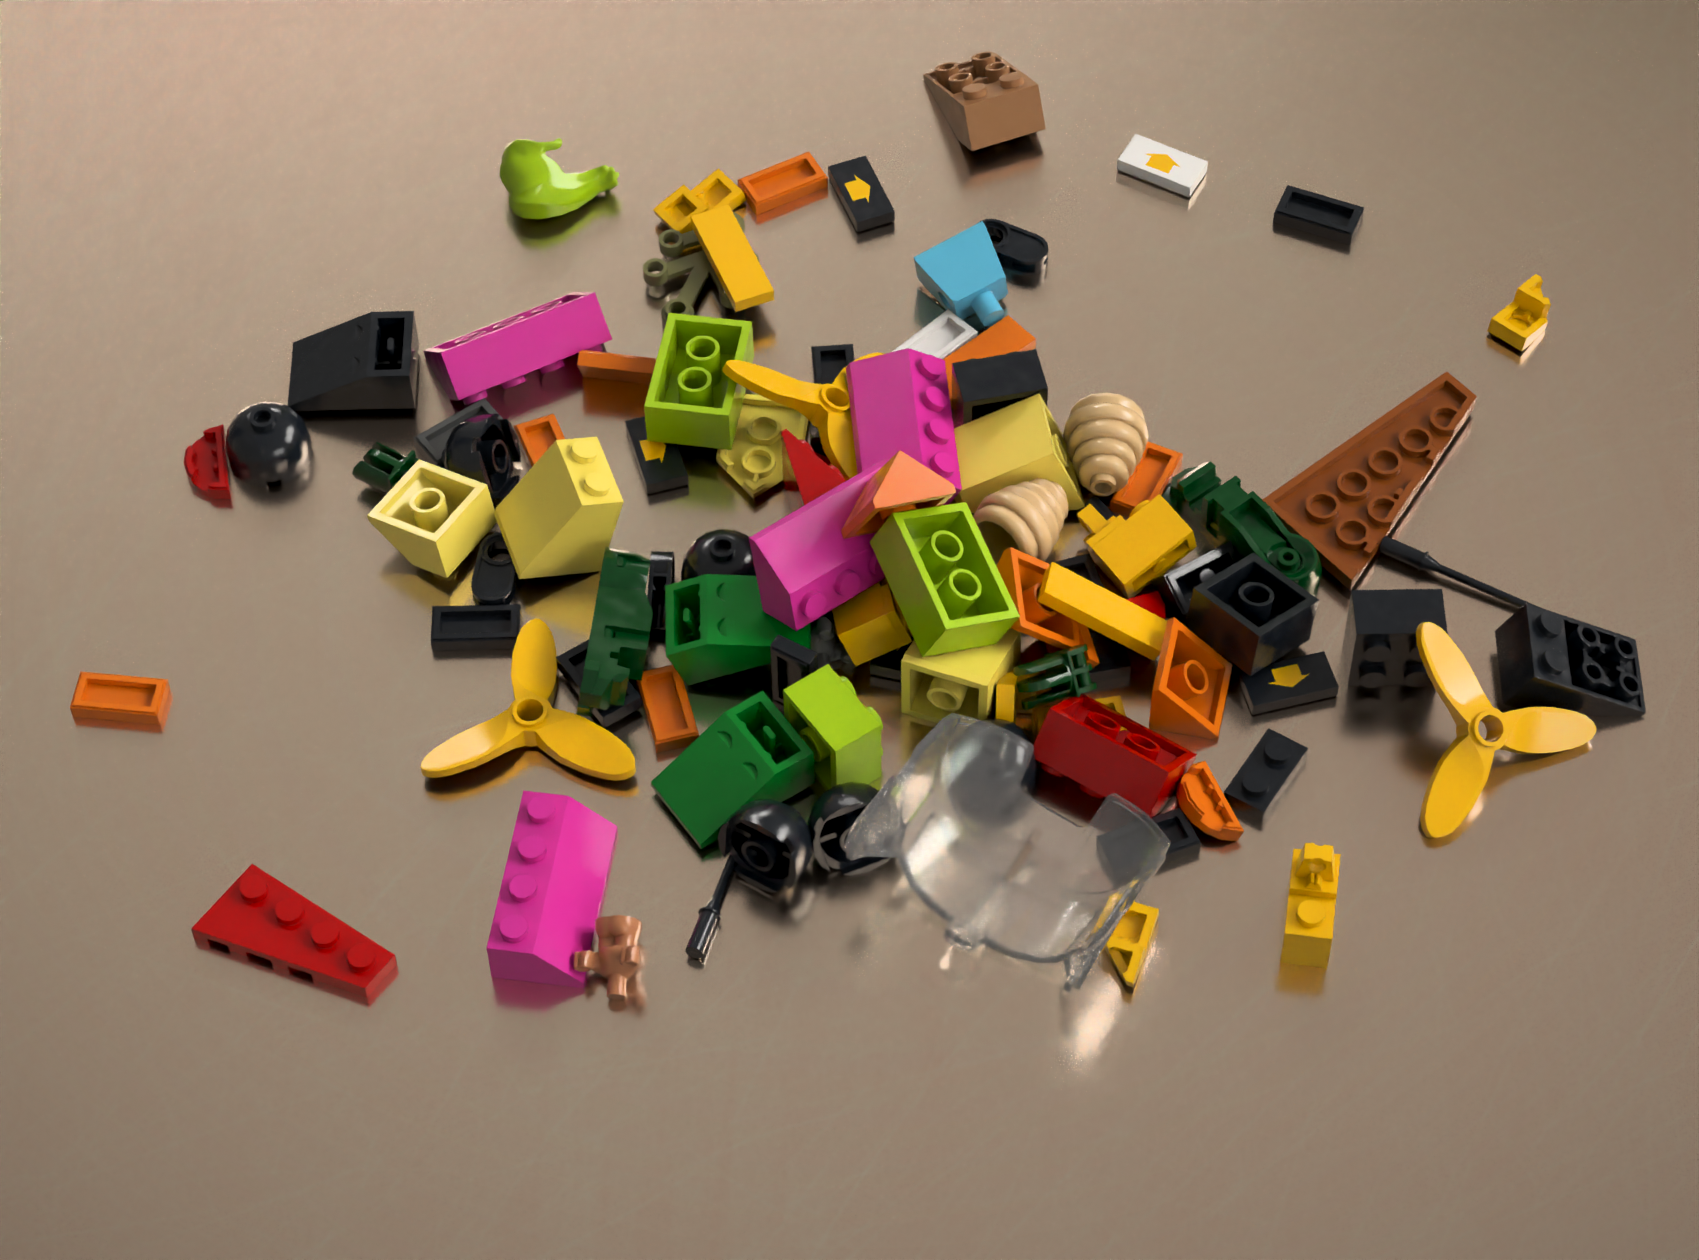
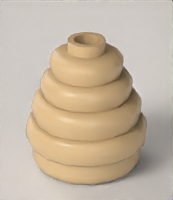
M1097 393L1080 399L1071 408L1070 415L1065 423L1063 438L1067 446L1066 450L1069 459L1073 464L1080 483L1087 490L1098 496H1109L1127 485L1129 477L1141 462L1149 439V431L1143 411L1133 400L1120 394Z
M1040 478L1017 485H1010L987 495L982 500L973 518L996 566L1003 551L1010 547L1045 562L1059 539V533L1068 515L1067 495L1058 483Z

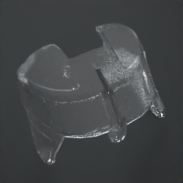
M951 713L942 718L916 745L911 757L897 776L893 775L888 779L855 820L844 843V848L847 849L846 857L850 860L861 857L897 858L910 887L930 909L948 922L943 936L952 946L961 950L972 951L981 944H984L1010 957L1035 963H1058L1063 960L1067 976L1063 990L1070 993L1075 988L1079 991L1124 914L1165 861V854L1171 842L1149 815L1116 793H1111L1106 797L1090 823L1086 826H1079L1025 794L1021 789V781L1034 752L1032 743L995 724ZM1028 842L1034 848L1015 878L1010 882L1004 878Z

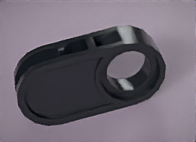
M982 220L989 235L998 236L1002 240L1000 243L993 245L1002 268L1025 276L1037 275L1046 268L1048 264V243L1043 237L1001 220Z
M501 532L488 535L479 546L471 581L475 605L512 604L514 601L519 578L511 557L504 561H495L489 558V555L494 550L507 549Z
M651 551L647 594L653 611L650 630H666L665 586L673 584L675 581L674 552Z

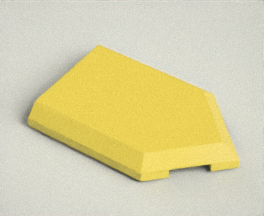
M745 394L732 449H718L716 462L754 499L783 481L781 432L787 429L798 440L803 439L806 441L809 420L797 410L761 395Z

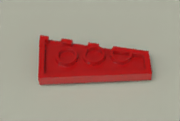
M251 864L191 928L194 939L209 943L210 940L227 945L229 951L248 956L249 953L271 960L273 966L287 971L294 968L309 973L314 980L366 998L397 965L395 954L254 864Z

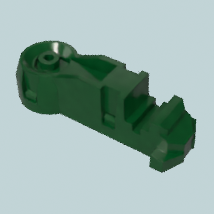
M1210 461L1196 467L1184 469L1172 477V481L1167 486L1162 497L1214 546L1217 547L1231 541L1240 560L1255 553L1314 597H1317L1322 567L1314 545L1300 535L1291 534L1266 502L1254 491L1247 494L1240 487L1241 480L1237 476L1221 485L1222 480L1217 476L1216 466Z
M605 547L577 715L591 717L593 708L607 710L612 705H624L628 679L642 680L653 611L645 593L650 560L636 552Z

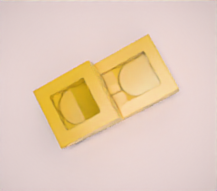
M718 168L691 191L683 184L656 206L653 211L670 229L677 230L683 234L693 230L690 216L728 204L733 211L746 201L744 192Z

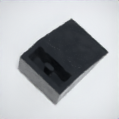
M414 311L370 312L293 342L288 407L294 411L415 408L419 340Z
M1525 603L1495 630L1503 704L1517 709L1556 707L1576 711L1586 716H1643L1646 713L1636 639Z

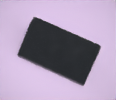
M1230 541L1150 580V582L1179 616H1182L1189 612L1194 587L1237 563L1240 559Z

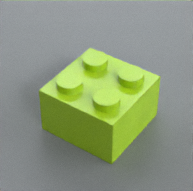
M827 664L783 689L784 717L814 752L815 777L826 790L848 782L869 784L881 777V756H883V748L881 746L882 720L871 706L865 707L857 698L856 691L847 677H839L831 666Z

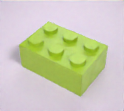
M677 313L668 314L644 404L647 441L732 449L746 388L726 376L722 368L726 361L729 360L753 363L752 321Z
M966 502L892 513L870 540L872 549L922 657L997 644L1019 619L1020 615Z

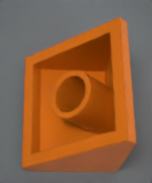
M899 450L867 481L841 530L843 539L878 532L892 513L942 506L956 493L954 484Z
M1012 547L1004 550L997 568L1020 615L1011 628L1060 649L1080 645L1077 621L1037 601L1045 570L1050 564Z
M1175 617L1167 620L1152 690L1149 728L1214 739L1219 735L1233 665Z

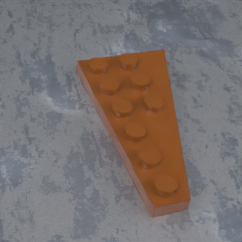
M1446 371L1262 500L1272 508L1291 534L1300 535L1314 545L1321 565L1351 591L1378 551L1383 538L1391 532L1474 409L1477 396Z

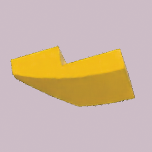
M1535 274L1518 287L1513 302L1491 318L1487 330L1520 351L1527 348L1545 330L1548 322L1546 317L1551 303L1549 298L1543 297L1541 291L1543 281L1541 276Z
M1011 671L998 681L996 686V719L999 718L1015 724L1017 713L1032 714L1033 709L1026 711L1022 708L1021 700L1036 695V691L1018 692L1017 682L1039 675V672L1015 676L1014 672Z
M1114 896L1100 937V943L1125 984L1133 987L1149 947L1159 917V909Z

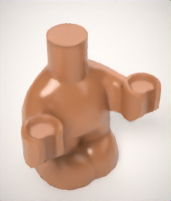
M624 915L599 917L595 919V929L599 937L598 952L590 950L574 952L573 968L581 972L592 970L608 979L607 997L610 999H624L626 997V982L638 970L641 964L638 940L642 931V922L634 917Z

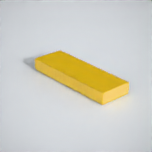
M729 204L690 216L691 227L735 312L774 300V289Z
M1051 562L1047 567L1039 591L1038 602L1153 661L1156 660L1161 653L1167 620L1054 562Z

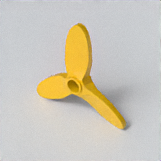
M876 352L867 354L854 361L882 355L884 353ZM740 360L726 361L722 371L734 382L767 399L795 409L804 415L818 429L826 456L831 464L839 469L846 481L858 474L846 367L841 370L832 384H816L803 382L753 363Z
M537 618L528 621L521 628L514 646L511 679L515 701L511 703L507 710L494 718L469 728L434 748L422 760L420 766L421 773L425 777H445L475 768L513 749L523 746H538L559 763L581 773L613 781L628 779L634 776L636 767L635 758L630 748L611 732L583 716L552 708L558 680L556 648L551 630L545 622Z
M1423 622L1418 625L1416 643L1428 677L1456 724L1457 738L1438 761L1424 795L1420 821L1425 836L1431 839L1444 837L1452 833L1466 818L1487 782L1496 750L1500 749L1519 754H1547L1582 746L1591 740L1596 733V726L1584 714L1556 707H1528L1502 713L1491 705L1469 663L1449 635L1442 628L1431 622ZM1480 721L1484 723L1487 730L1485 740L1478 731Z

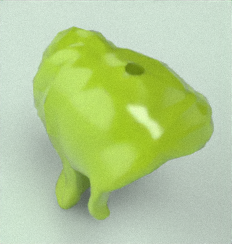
M560 138L549 142L516 139L505 147L500 165V178L509 194V206L516 215L525 219H544L574 211L592 200L599 193L608 192L618 186L617 178L619 177V172H615L612 166L602 165L581 173H564L560 166L545 154L546 151L556 150L562 146V139Z

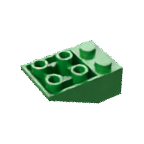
M704 574L665 586L666 657L687 685L771 663L770 645L778 634L811 649L810 623L795 631L763 611L756 576Z
M761 691L724 712L651 781V787L700 849L718 839L722 825L734 812L745 804L758 799H773L783 802L814 784V752L764 691Z

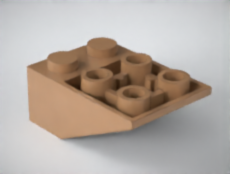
M991 51L979 52L971 57L972 60L959 64L956 62L942 63L935 67V71L923 74L925 83L956 138L971 151L1046 129L1038 84L997 53Z

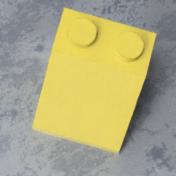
M1040 393L954 428L962 490L954 499L956 503L966 502L971 513L975 514L982 500L987 495L1007 486L1017 485L1025 481L1029 482L1036 478L1056 482L1064 489L1067 495L1068 511L1085 507L1078 475L1069 459L1063 433Z
M597 437L556 440L495 509L494 515L518 578L527 579L601 571L605 547L610 545L624 501Z
M1010 628L997 644L922 657L915 640H913L901 660V713L961 731L981 720L994 719L996 715V686L998 681L1004 675L1013 671V668L1017 665L1021 655V632Z

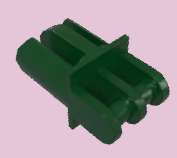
M376 441L372 449L363 456L364 461H359L355 465L352 474L356 479L387 494L419 459L416 458L414 450L406 456Z
M1087 644L1072 646L1053 653H1045L1044 658L1013 668L1015 676L1032 674L1042 670L1046 671L1045 673L1017 682L1018 692H1035L1050 687L1052 689L1022 699L1021 704L1024 710L1027 711L1065 697H1080V694L1097 688L1096 682H1091L1089 671L1093 669L1092 664L1086 663L1084 652L1088 650Z

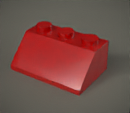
M1080 694V697H1069L1049 708L1032 747L1035 760L1041 762L1040 767L1052 775L1059 777L1067 776L1080 783L1079 788L1090 796L1096 798L1105 797L1117 803L1119 810L1131 818L1149 820L1161 812L1176 790L1178 782L1196 759L1197 754L1085 694ZM1121 726L1127 730L1120 731Z

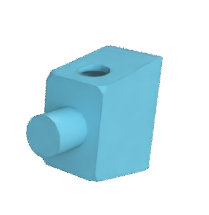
M983 221L913 257L919 281L946 310L949 309L962 320L976 313L983 326L994 325L1003 318L1005 312L998 301L1005 298L1008 294L1006 277Z

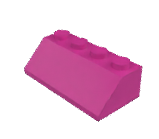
M572 292L426 349L423 352L449 399H463L464 404H470L488 396L486 389L501 384L503 389H508L527 381L525 374L540 369L541 374L557 370L565 366L564 358L575 354L579 355V351L601 352L603 351L601 344L612 340L595 292Z
M906 348L850 362L846 367L857 473H861L885 458L891 459L901 450L954 484L956 493L943 504L949 505L962 490L945 360Z
M885 458L749 537L762 608L765 613L798 631L886 578L870 544V540L876 533L843 539L841 530L867 481L890 459Z
M523 790L486 948L491 977L584 988L587 972L574 970V952L592 951L596 934L595 919L600 916L618 829L615 824L570 796Z

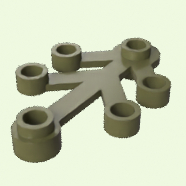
M733 212L742 231L745 233L743 218ZM669 229L659 235V250L666 257H676L684 249L700 245L693 230L681 234L677 230ZM675 242V244L669 245L667 243ZM704 250L667 263L662 259L653 258L643 264V279L650 286H661L668 279L691 272L678 297L668 301L661 311L663 330L665 329L669 313L694 315L693 305L709 275L719 291L721 304L727 308H733ZM660 271V273L652 274L651 272Z

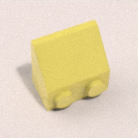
M420 459L367 515L369 522L412 565L445 578L452 574L497 523L494 515L495 509L487 484Z

